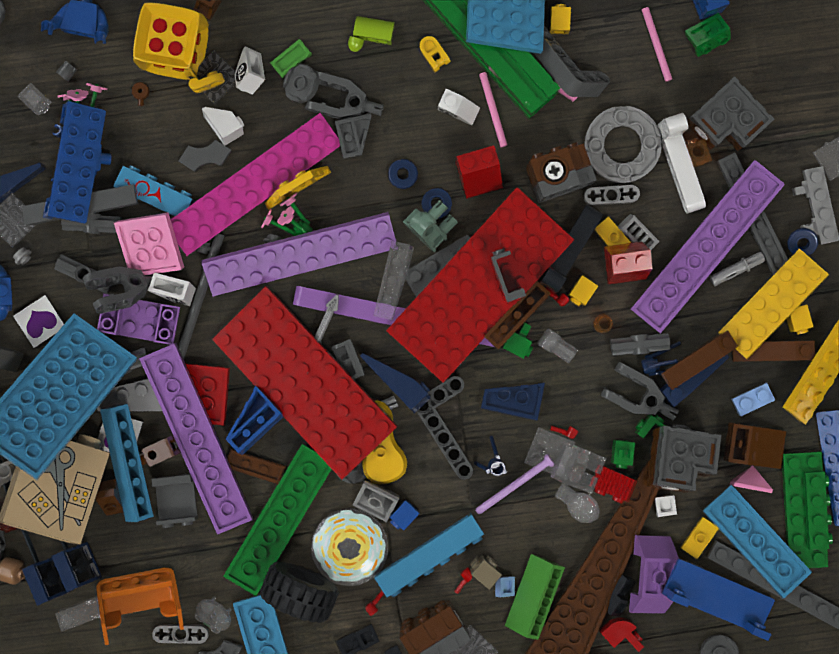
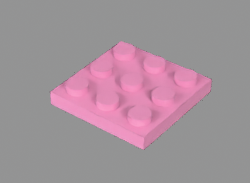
M169 213L118 220L114 223L127 268L142 270L143 275L177 271L184 268Z

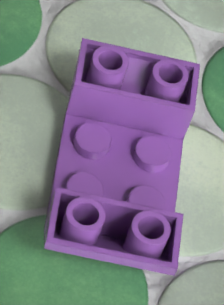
M139 300L130 308L100 314L97 330L102 333L172 345L175 340L180 307Z
M635 535L634 555L641 557L639 592L630 593L629 612L665 613L673 601L663 595L662 592L677 559H679L670 536Z

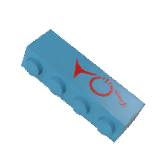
M131 165L129 168L122 167L113 187L117 188L134 184L136 186L137 199L174 217L195 203L190 193L183 190L179 193L174 190L175 186L164 182L162 185L156 182L158 178L148 173L146 176L139 174L141 170Z

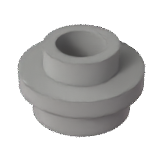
M25 247L18 250L13 256L17 265L26 264L31 259V251Z

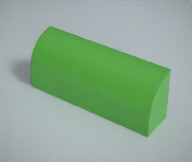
M531 554L505 626L526 638L538 640L565 567L546 558Z

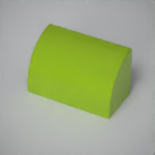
M357 16L353 37L364 41L391 45L395 22Z

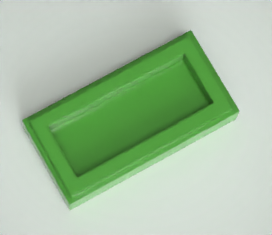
M298 39L271 61L270 64L283 79L292 67L295 68L303 63L312 53Z

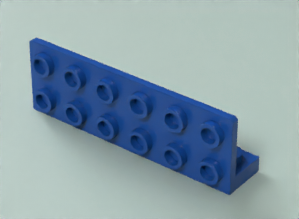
M70 101L63 104L60 124H63L51 195L49 198H46L43 218H59L83 224L87 222L106 115L105 110Z
M839 410L817 412L816 419L825 472L829 477L828 490L834 525L839 526Z
M677 559L662 592L663 595L673 602L685 607L690 605L738 625L751 634L769 641L771 633L765 630L766 626L764 623L775 602L773 598L687 561Z

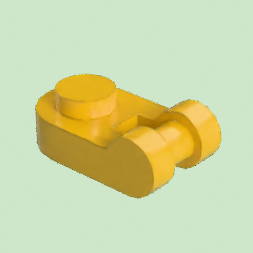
M427 36L421 40L420 51L434 72L440 70L439 67L442 65H447L451 62L434 37ZM438 53L440 58L435 61L432 56Z
M213 71L208 73L207 77L203 79L192 78L189 81V87L195 93L204 92L224 83L223 74Z

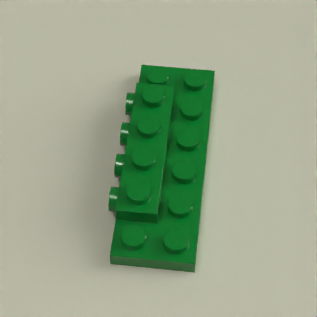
M822 452L783 453L782 473L787 545L808 568L828 567L827 549H829V544L833 543L832 533L828 532V525L832 523L831 515L827 513V506H830V496L826 494V487L829 486V477L823 471Z

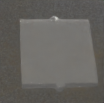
M839 137L829 143H824L823 147L813 152L820 166H823L824 172L830 181L839 176Z

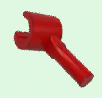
M549 291L551 293L550 297L560 306H565L569 302V298L564 293L558 297Z
M551 426L550 429L571 439L575 438L578 434V431L571 426L567 431L555 426Z
M468 567L460 573L463 580L454 591L456 594H459L463 586L473 577Z
M382 590L365 607L370 616L378 611L375 605L384 595Z

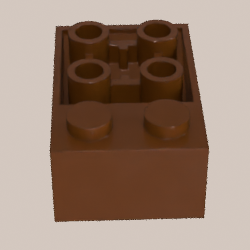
M729 422L723 460L732 463L781 469L786 431Z

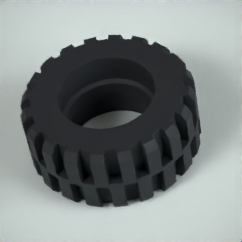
M275 562L268 569L260 589V594L267 604L280 610V612L304 621L321 623L329 619L339 591L335 583L319 573L292 563Z

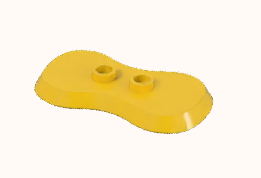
M374 400L393 420L390 408L384 402ZM393 432L362 461L365 476L374 484L394 482L406 472L407 458L396 443Z

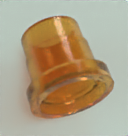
M602 314L594 319L593 326L597 332L607 333L612 329L613 322L608 315ZM602 318L607 319L609 322L606 329H602L599 325Z

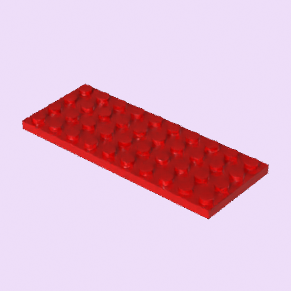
M517 187L386 331L444 383L484 339V336L521 299L518 298L510 302L505 301L489 258L493 256L492 252L503 248L505 252L510 250V255L496 260L508 292L524 288L526 293L574 239Z
M265 286L212 339L243 374L283 414L282 416L341 480L398 427L268 286Z

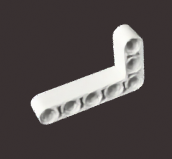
M684 113L665 118L657 125L661 135V144L683 208L688 214L706 207L705 199L682 135L688 130V123Z

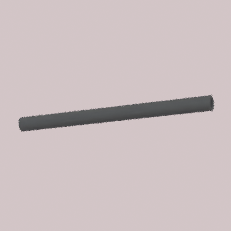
M217 234L214 236L207 259L218 256L224 235ZM204 269L178 345L183 360L209 285Z

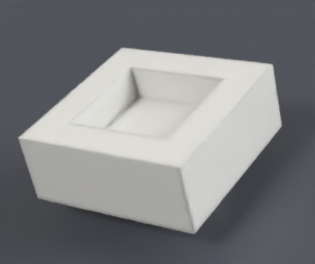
M674 495L655 497L657 517L677 515Z

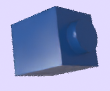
M405 499L390 515L392 519L390 523L398 530L400 528L405 530L420 514V511Z

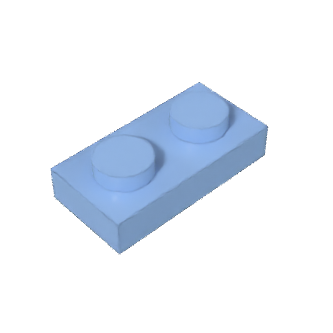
M764 383L731 400L738 415L743 416L775 401V398L768 384Z

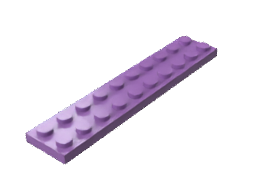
M754 160L631 307V310L661 334L785 184Z
M389 212L204 259L202 260V266L212 296L398 249Z
M174 343L139 358L217 535L253 520L251 511L177 344Z

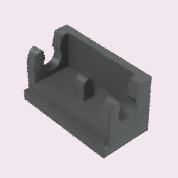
M351 339L332 347L337 361L354 379L365 375Z

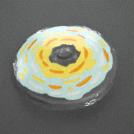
M355 508L340 509L326 516L316 528L311 545L312 557L318 570L330 581L344 586L360 585L374 578L383 568L388 554L387 535L381 523L371 514Z

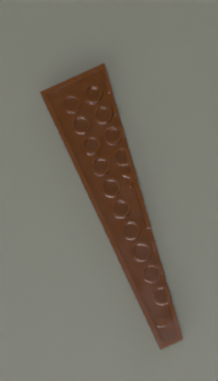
M648 460L637 477V484L630 501H623V504H620L545 621L539 639L533 640L525 654H589L609 607L612 592L622 576L633 551L635 535L640 534L659 490L658 488L647 487L649 463L651 460Z

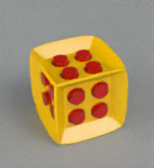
M144 3L135 34L133 47L134 63L140 69L157 75L191 80L189 76L199 79L197 77L198 67L204 62L208 42L209 24L202 13L191 9L160 3Z

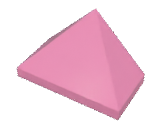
M753 465L730 481V485L768 493L773 491Z

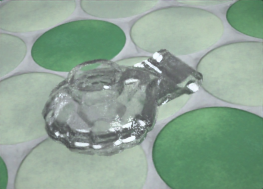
M562 483L555 497L567 505L570 515L580 523H592L597 520L600 513L597 501L591 495L575 492L566 483Z

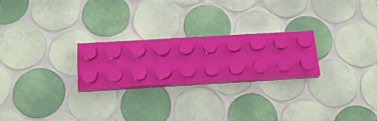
M322 114L316 115L171 219L177 244L186 256L269 198L279 189L281 183L287 180L291 182L296 178V174L303 170H308L340 147L339 138Z

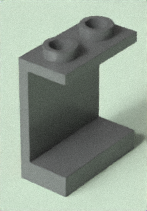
M503 248L492 252L493 256L489 258L505 301L510 302L526 296L524 288H518L510 292L507 291L496 261L499 258L510 255V250L505 252Z
M191 474L155 477L152 479V487L156 488L159 515L156 525H162V528L174 527V523H181L182 526L192 525L193 521L198 519L195 486Z

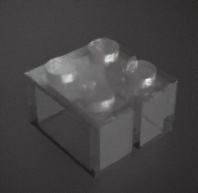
M564 441L550 477L592 494L598 478L585 472L587 468L600 474L606 458Z

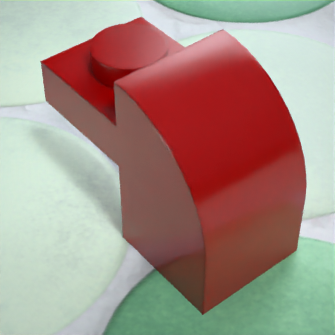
M622 617L613 618L599 629L600 633L614 648L625 638L638 652L644 648L641 643L643 639L634 631L637 628L636 625L629 619Z

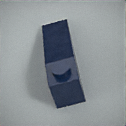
M37 163L0 176V203L46 169L45 165Z
M363 353L360 355L366 364L414 414L431 398L428 394L430 390L423 382L419 384L407 375Z
M725 355L673 390L670 389L667 383L659 390L664 395L667 403L675 407L719 368L729 356Z

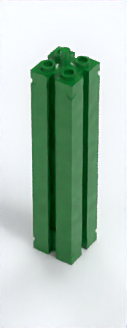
M422 0L519 110L524 113L528 120L558 94L561 87L552 80V77L529 52L466 42L468 0Z

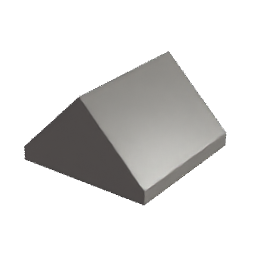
M365 479L353 506L387 522L400 495Z

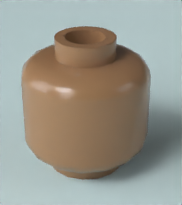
M10 557L1 560L0 581L13 585L18 584L25 578L22 571L25 568L24 562Z

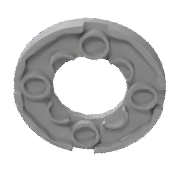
M631 106L612 107L600 113L590 124L584 142L591 163L590 166H592L593 170L604 179L616 183L633 182L648 174L658 162L662 148L660 131L654 120L642 110ZM620 126L629 127L639 135L641 151L632 162L617 163L606 154L604 148L605 137L613 128Z

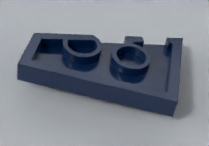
M545 383L485 389L481 409L537 421Z

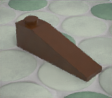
M538 281L525 293L526 296L513 305L484 336L497 350L549 298L551 293Z
M727 330L704 343L678 361V363L665 370L661 375L670 389L673 390L733 351L738 345Z
M815 341L764 342L748 359L734 349L732 351L733 362L813 360L815 357Z

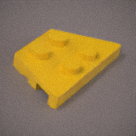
M324 166L307 172L303 170L296 174V179L291 182L287 180L281 183L279 189L265 202L268 210L285 201L287 197H291L296 192H300L330 174L329 167Z

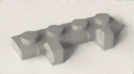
M823 166L803 170L804 181L801 182L802 186L793 188L792 192L793 196L806 194L813 218H811L812 223L801 225L800 228L814 231L818 237L819 245L839 241Z

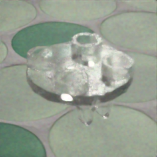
M213 596L211 600L205 599L197 604L195 618L210 627L212 632L218 634L230 626L231 617L229 613L232 609L228 608L226 610L215 601L216 597Z

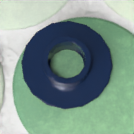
M399 159L389 167L388 178L396 188H410L417 181L418 170L410 160ZM406 169L409 173L408 178H398V170Z
M431 189L422 198V209L424 212H428L432 208V199L440 198L442 203L448 208L439 217L442 218L451 210V197L443 189Z
M797 229L788 238V248L792 254H795L800 248L809 256L817 249L818 237L811 229ZM807 238L808 243L805 246L797 245L799 239Z

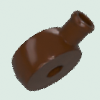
M138 82L132 87V95L138 100V106H144V100L149 96L150 90L147 84Z

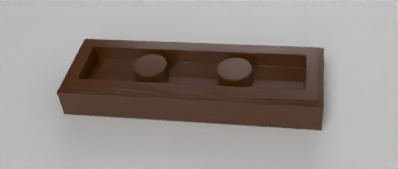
M234 449L230 450L228 462L232 470L276 484L280 482L286 468L285 465L247 453L243 455L238 454Z

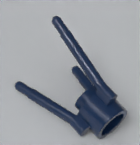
M678 341L670 345V350L681 345V342ZM663 350L645 355V359L641 360L644 375L649 374V376L661 375L664 372L656 371L659 370L660 366L678 363V360L658 362L657 358L653 359L669 351Z
M490 436L494 458L489 461L487 467L477 461L474 462V465L485 470L486 473L491 472L494 476H500L507 473L506 466L500 459L493 436Z

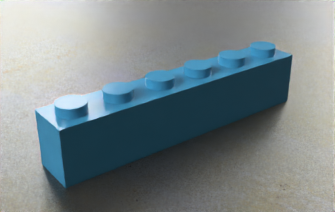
M128 404L100 409L125 521L139 522L154 517Z
M469 513L377 573L374 579L386 597L390 595L395 597L402 592L401 588L408 585L410 587L415 584L419 576L423 574L424 576L429 575L434 571L433 567L440 564L442 566L450 561L449 557L453 554L459 555L466 550L465 546L470 543L474 545L481 541L484 532L473 515Z

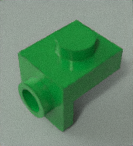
M648 415L645 420L641 419L637 423L635 433L644 438L654 424L662 427L665 426L663 424L665 421L658 415H654V417Z

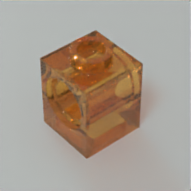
M698 138L687 141L688 145L686 147L694 168L712 161L705 139L699 141ZM693 148L700 149V157H696L693 154Z

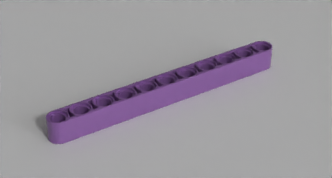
M296 286L293 305L326 312L328 308L326 304L336 294ZM339 295L338 310L334 311V314L392 325L406 308ZM485 338L479 343V344H482V345H487V346H492V347H494V346H493L487 339H485Z

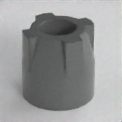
M65 61L56 73L69 82L77 69Z

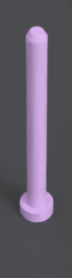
M549 454L543 456V461L478 506L476 512L482 514L546 467H553L555 465L553 459Z

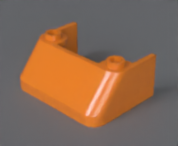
M154 569L107 578L98 582L96 589L105 645H109L107 630L116 628L121 624V615L159 607L163 616H177L180 630H184L175 574L172 569Z

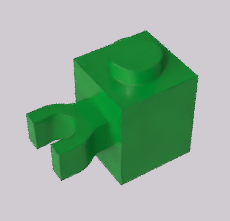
M524 323L519 334L514 333L502 348L522 359L525 356L529 357L533 346H531L532 341L526 339V336L532 326Z
M613 440L611 463L616 464L617 468L627 469V465L633 466L635 442Z

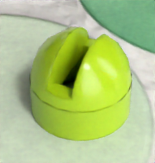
M350 36L348 40L349 49L353 52L359 51L363 47L364 40Z

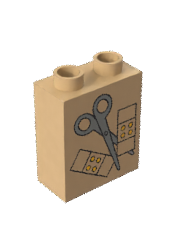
M80 434L77 442L70 441L38 480H35L16 466L0 512V523L67 543L81 544L110 454L99 450L102 441Z

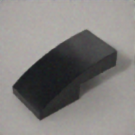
M622 575L618 580L609 602L608 613L610 615L620 617L630 603L625 596L636 583L633 578Z
M372 624L364 626L335 641L340 654H355L380 642Z

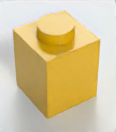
M556 4L555 7H551L549 32L551 34H569L571 7H566L565 4Z
M583 275L580 276L568 294L571 297L570 301L577 306H585L598 285Z
M808 305L799 306L786 319L789 331L796 332L797 335L807 333L808 328L813 327Z

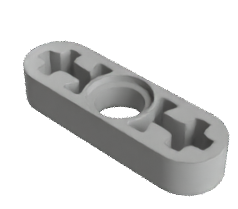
M634 185L592 187L585 191L584 201L588 205L633 203L638 200L640 191ZM619 189H622V193H627L629 189H632V192H635L636 195L632 199L629 196H623V200H620L621 192ZM600 190H603L602 197L595 198L594 202H592L591 198H588L591 191L594 192V195H600ZM609 190H614L617 193V198L613 201L609 200L606 196Z
M159 624L153 630L152 636L158 643L201 644L208 639L209 629L202 624H183L186 637L179 639L176 636V630L180 629L179 624ZM170 628H173L172 639H170L171 635L169 634L164 635L163 638L157 634L160 629H163L165 633H169L171 631ZM190 629H192L191 633H197L199 629H201L202 633H205L201 639L198 635H192V639H189Z

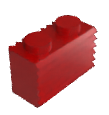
M599 465L591 487L595 488L594 492L603 496L606 493L612 495V500L623 504V501H630L637 480Z

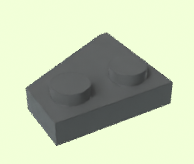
M371 113L335 121L343 160L362 156L371 121Z

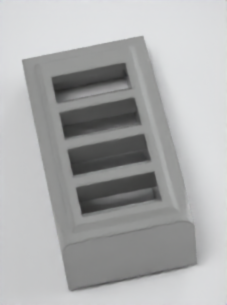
M629 214L617 226L632 243L641 241L644 243L650 238L651 240L646 244L650 250L659 243V240L632 214ZM637 227H639L640 229L634 235H632V233L637 229ZM643 233H645V235H644L639 241H637V239H638Z

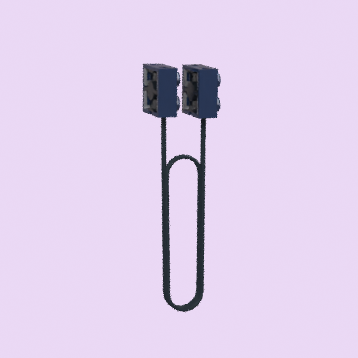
M11 481L3 484L6 494ZM22 530L35 564L22 569L37 606L102 578L88 542L69 548L66 542L61 541L64 551L40 562L28 532Z

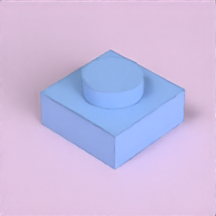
M500 577L495 583V597L515 596V577Z

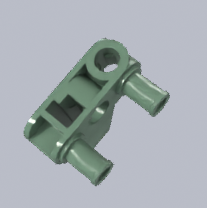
M440 200L428 212L424 213L415 209L403 221L406 227L433 252L436 251V248L443 240H447L446 234L458 222L449 214L437 226L436 220L448 209Z

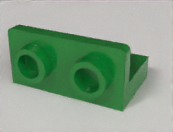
M717 13L685 30V36L694 46L695 54L699 57L703 54H708L712 49L720 45L726 44L731 39V30L721 15Z

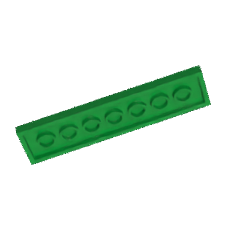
M302 443L223 576L257 596L262 587L270 565L279 559L332 470L316 451Z

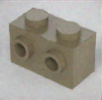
M482 554L480 557L476 556L470 563V571L473 577L490 590L502 574L497 567V562L489 555L485 557Z

